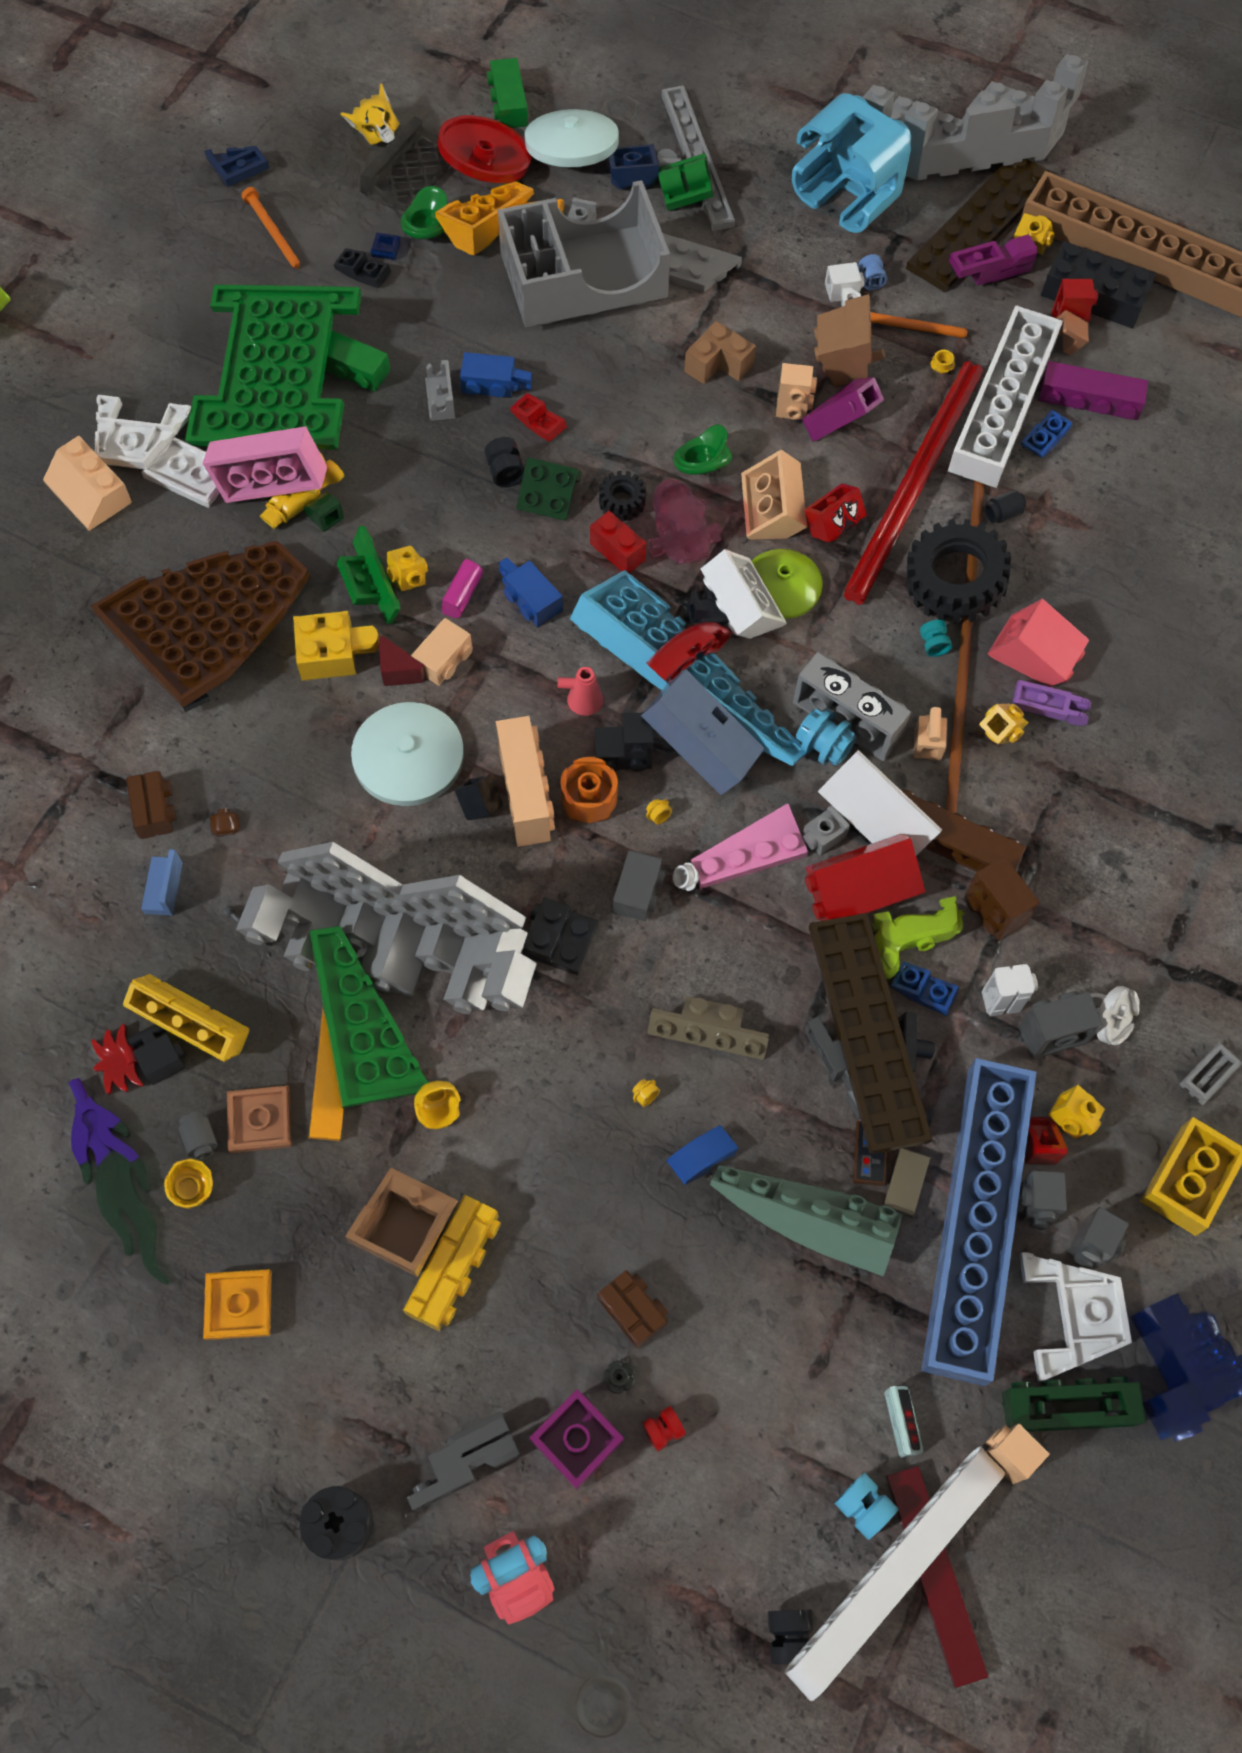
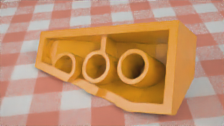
M514 181L491 189V194L471 195V200L461 203L459 200L453 201L436 211L435 217L456 248L475 256L488 247L499 235L498 209L525 204L534 194V189Z

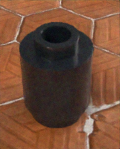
M1011 490L991 498L985 504L986 516L991 523H1002L1022 515L1026 507V499L1017 490Z

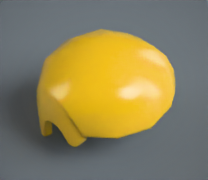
M435 1080L422 1085L414 1098V1109L418 1121L425 1128L437 1130L449 1126L460 1115L459 1102L461 1099L458 1090L450 1082Z
M192 1158L176 1162L164 1181L167 1198L175 1206L185 1209L202 1205L208 1199L213 1189L211 1170L202 1161Z

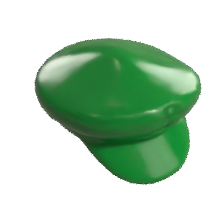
M427 186L418 192L412 204L401 217L400 225L405 234L416 239H431L445 232L435 217V212L447 205L446 194L441 188Z
M716 424L709 427L699 437L685 443L674 453V466L680 472L689 475L706 474L727 466L732 461V453L726 446L728 439L727 429L723 425Z

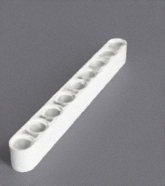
M981 1446L973 1450L787 1666L785 1674L810 1701L815 1700L824 1692L1002 1480L1005 1471Z

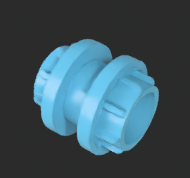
M819 709L812 710L804 719L796 734L798 742L801 743V750L809 754L815 749L820 753L818 762L823 765H827L829 762L835 766L839 765L849 754L857 739L855 733L851 730L852 724L846 720L842 721L839 725L834 723V712L829 709L823 712Z

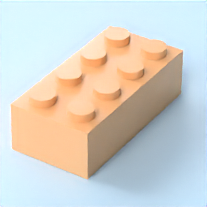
M530 716L496 721L498 747L517 847L551 841L550 831L555 830L554 810L552 801L549 800V785L547 775L544 774V760L542 750L539 749L537 725L531 726Z

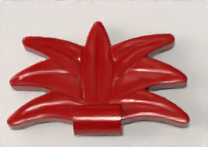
M124 1023L121 1024L118 1030L116 1042L109 1029L105 1032L103 1047L95 1039L91 1041L96 1054L102 1060L93 1067V1070L95 1072H104V1088L108 1095L112 1093L113 1083L127 1093L126 1077L140 1087L144 1086L136 1071V1065L139 1064L133 1053L136 1048L133 1049L128 1043L127 1026Z

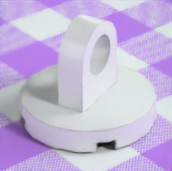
M1118 986L1111 990L1108 995L1090 993L1095 1006H1100L1097 1008V1011L1103 1023V1026L1096 1033L1098 1039L1106 1044L1119 1045L1127 1039L1134 1028V1023H1131L1133 1015L1138 1016L1140 1001L1137 992L1125 986Z

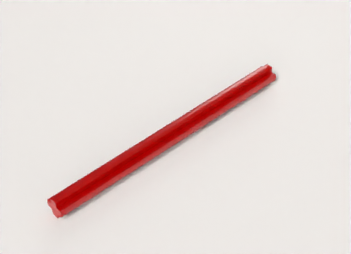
M966 361L962 365L844 589L843 596L847 601L853 600L857 605H861L867 598L981 378L983 369L979 364L973 365L971 361Z

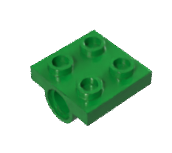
M706 153L660 167L659 180L668 211L714 197Z

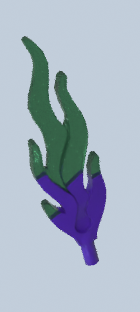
M80 1078L73 1079L69 1082V1085L77 1103L74 1104L75 1117L71 1132V1146L81 1168L83 1181L86 1184L92 1182V1167L89 1159V1149H92L97 1165L96 1196L101 1214L122 1239L125 1254L131 1256L133 1254V1239L127 1226L121 1219V1208L128 1213L139 1234L143 1264L154 1278L167 1285L170 1281L159 1269L156 1262L155 1220L149 1210L141 1203L132 1183L131 1169H134L141 1188L146 1193L150 1192L145 1166L137 1153L116 1138L110 1130H115L126 1138L130 1136V1132L117 1116L97 1105L91 1097H88Z

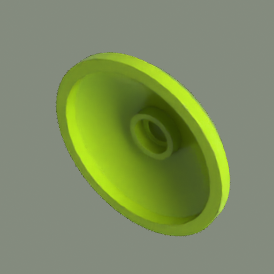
M773 549L759 554L752 560L753 565L784 619L799 617L809 612L819 601L823 587L822 576L816 564L804 554L790 549Z

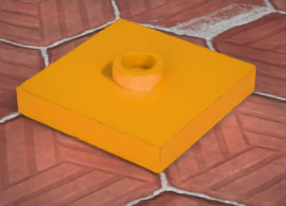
M270 1269L206 1273L203 1339L219 1340L271 1336L272 1271Z

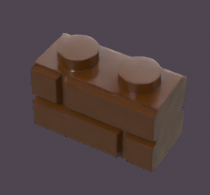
M159 771L127 777L133 828L138 837L145 839L155 837V835L172 833V822L177 821L174 805H169L168 797L173 796L169 779L164 780Z
M625 1270L597 1294V1300L633 1345L639 1349L667 1325L668 1320L665 1316L668 1314V1311L657 1298L652 1301L644 1292L648 1287L637 1273L632 1276L628 1270Z

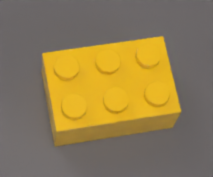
M1192 1117L1179 1129L1140 1202L1194 1236L1199 1235L1210 1226L1242 1165V1146Z

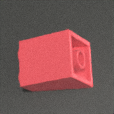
M1042 598L1009 617L987 654L1016 671L1048 687H1052L1059 683L1063 684L1072 677L1074 673L1072 669L1085 655L1084 649L1089 639Z

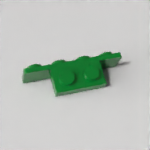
M359 526L352 541L357 556H340L336 564L353 605L378 604L385 623L392 624L400 611L399 600L395 597L391 581L384 571L382 560L376 552L372 537L369 535L366 526Z

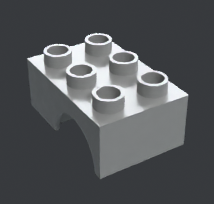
M642 180L632 183V189L628 198L616 211L596 220L578 221L567 217L558 208L556 198L498 209L501 256L525 328L547 325L554 321L583 315H595L601 311L630 305H642L648 301L668 297L670 252Z

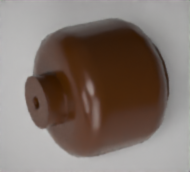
M219 809L218 813L210 817L211 833L217 835V837L235 835L239 831L238 815L235 812H229V809Z

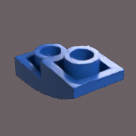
M1051 410L1040 424L1034 426L1021 442V445L1043 458L1067 434L1072 427V422Z
M905 961L902 962L891 984V988L907 998L948 1016L959 993V986L932 977L930 970Z
M719 1125L682 1147L670 1156L667 1162L683 1184L686 1185L708 1174L712 1166L734 1156L739 1148L723 1127Z

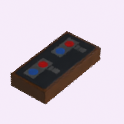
M857 1121L853 1183L884 1187L887 1151L870 1154L862 1123Z

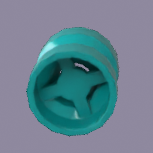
M943 620L929 621L919 629L922 640L926 642L924 648L929 657L945 655L953 647L950 637L946 636L948 630Z

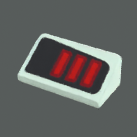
M906 1386L889 1387L884 1392L898 1454L901 1458L922 1454L923 1446L909 1389Z

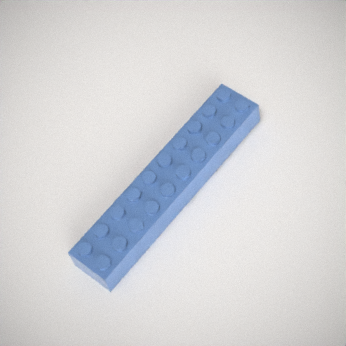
M975 1058L968 1069L921 1367L922 1372L981 1386H987L994 1380L1036 1071Z

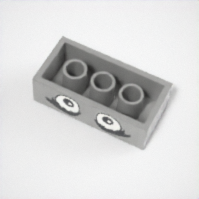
M819 652L815 654L798 675L793 703L807 713L815 709H819L822 712L829 709L834 712L833 722L838 725L844 720L852 724L851 730L857 737L855 744L884 762L902 739L911 711L901 702L892 700L884 695L879 688L870 686L862 681L857 674L845 670L837 665L832 658L825 657Z

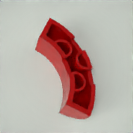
M702 622L690 626L665 643L646 664L664 681L669 683L684 669H687L696 660L695 655L700 652L704 656L709 653L716 654L734 633L722 624L714 622Z

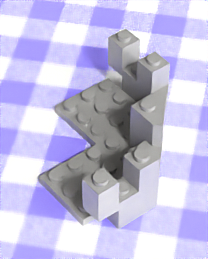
M1066 54L1056 67L1054 80H1046L1036 92L1035 97L1023 91L1004 86L1002 83L992 81L984 91L981 90L969 105L962 119L940 112L937 108L929 106L927 103L914 102L901 96L894 102L895 92L881 86L873 85L862 98L876 110L891 119L902 121L908 127L911 134V152L906 176L915 180L927 179L929 174L939 173L941 177L958 174L960 169L970 168L971 171L989 169L991 164L1002 163L1003 166L1022 162L1026 158L1033 157L1035 161L1045 159L1064 134L1070 108L1080 96L1089 61L1080 59L1076 55Z
M335 842L282 852L278 864L287 868L288 873L281 891L269 884L253 887L236 928V931L246 936L245 939L248 942L262 945L263 943L277 940L283 922L295 926L283 957L291 960L294 967L303 971H310V969L316 968L309 934L310 930L341 926L353 949L366 950L361 966L373 982L374 989L414 998L424 967L433 971L448 972L452 976L443 1000L454 1006L453 1009L462 1014L484 1011L487 1000L492 1003L491 1006L500 1011L507 1012L512 1008H523L537 965L536 962L521 954L528 933L520 928H523L526 917L461 875L401 884Z

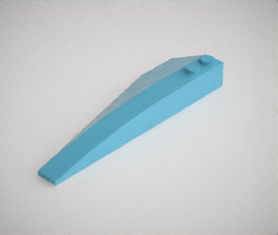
M625 570L581 594L570 620L578 625L582 631L587 632L597 640L602 647L607 648L659 689L663 690L668 684L646 662L665 643L685 629L686 623L680 617L674 618L669 612L671 607ZM700 652L695 655L696 660L687 670L765 748L763 752L791 766L806 755V752L801 750V744L785 727H778L774 723V716L768 709L762 710L755 703L757 698L750 690L745 692L739 686L741 681L715 653H709L704 656Z

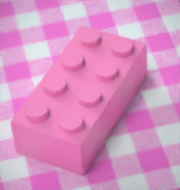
M306 426L212 441L209 443L202 463L226 503L321 489L327 470V465Z

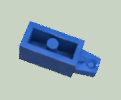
M464 352L460 373L462 393L512 398L513 391L531 390L532 372L515 368L514 357Z
M508 557L499 562V572L503 575L502 582L505 585L504 594L511 603L515 602L518 605L521 614L527 621L531 620L538 628L563 611V596L530 560L520 567H517Z

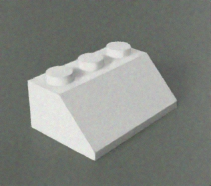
M724 549L701 568L705 577L703 579L705 585L715 594L717 598L716 605L728 617L730 621L728 626L735 635L751 639L787 624L750 558Z

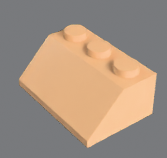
M80 436L75 437L57 449L43 478L44 483L88 531L132 503L125 484Z
M779 450L741 473L746 536L748 539H787L807 528L804 512L805 500L802 471L799 461L783 450Z

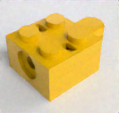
M348 611L293 617L296 663L302 681L356 675L355 655L374 653L379 649L377 629L374 626L352 628Z

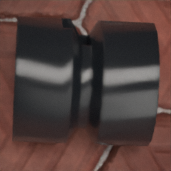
M500 437L490 441L486 445L484 452L487 463L490 465L493 482L496 486L505 488L519 484L523 479L525 468L515 440L509 437Z
M812 1609L767 1611L769 1632L774 1635V1640L770 1642L771 1664H790L810 1640L809 1634L814 1630Z

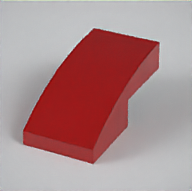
M528 393L510 407L511 412L525 426L548 442H551L567 428L565 419L548 411L544 401Z

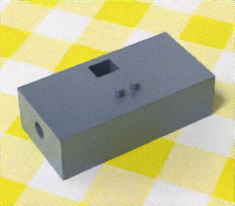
M684 669L671 680L641 715L720 795L743 779L765 749L687 669Z

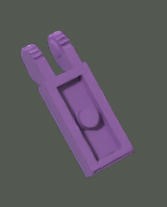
M1023 680L1017 681L1012 699V704L1018 706L1022 711L1062 721L1066 720L1069 724H1076L1077 726L1088 724L1089 717L1083 712L1091 709L1092 702L1089 699L1072 695L1071 692Z

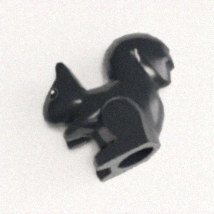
M705 588V594L702 595V599H699L695 592L690 593L691 601L686 603L691 624L714 622L730 629L728 626L730 621L726 614L716 605L717 598L712 591ZM734 634L731 638L735 639L739 638L740 636Z

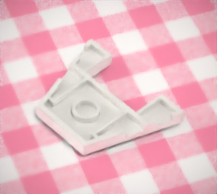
M98 395V412H96L98 427L97 431H95V453L106 465L146 470L187 423L190 417L191 406L169 403L160 424L116 419L122 407L120 398Z
M1028 1252L1019 1254L1023 1283L1056 1282L1066 1348L1043 1349L1033 1352L1038 1382L1045 1381L1132 1343L1121 1277L1083 1267L1077 1268L1062 1264L1061 1261L1036 1257Z

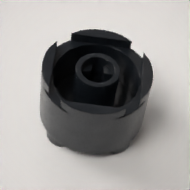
M332 1486L318 1491L308 1500L301 1511V1537L307 1548L321 1558L340 1561L357 1555L366 1545L372 1532L373 1515L370 1506L362 1496L345 1487ZM335 1515L339 1518H344V1522L340 1524L339 1532L332 1528L330 1529V1524L334 1522L333 1517Z

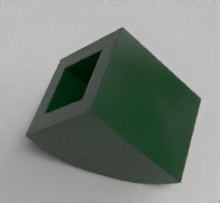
M328 492L304 507V513L323 532L344 519L341 502Z

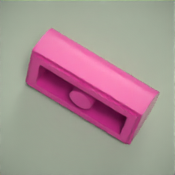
M465 559L462 562L442 599V614L453 618H459L462 615L483 576V570L477 563L469 559Z

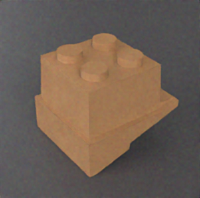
M869 294L846 300L845 306L817 315V327L814 328V333L818 346L814 350L817 362H821L823 365L825 377L830 378L834 387L849 384L858 378H868V364L885 359L884 349L872 351Z
M390 1168L345 1237L350 1244L418 1277L458 1200Z

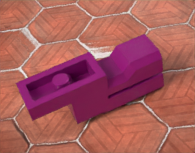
M1028 234L1011 239L1000 247L996 241H991L950 253L949 262L959 278L971 275L976 285L979 286L1032 271L1033 261H1035L1037 255V246Z

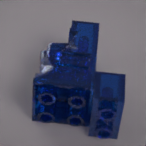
M1178 1293L1131 1316L1136 1329L1169 1390L1143 1402V1407L1161 1440L1172 1437L1174 1442L1204 1431L1201 1424L1211 1420L1207 1412L1225 1405V1402L1242 1396V1355L1236 1356L1231 1343L1223 1338L1214 1314H1209L1207 1311L1189 1314L1187 1306L1183 1304Z

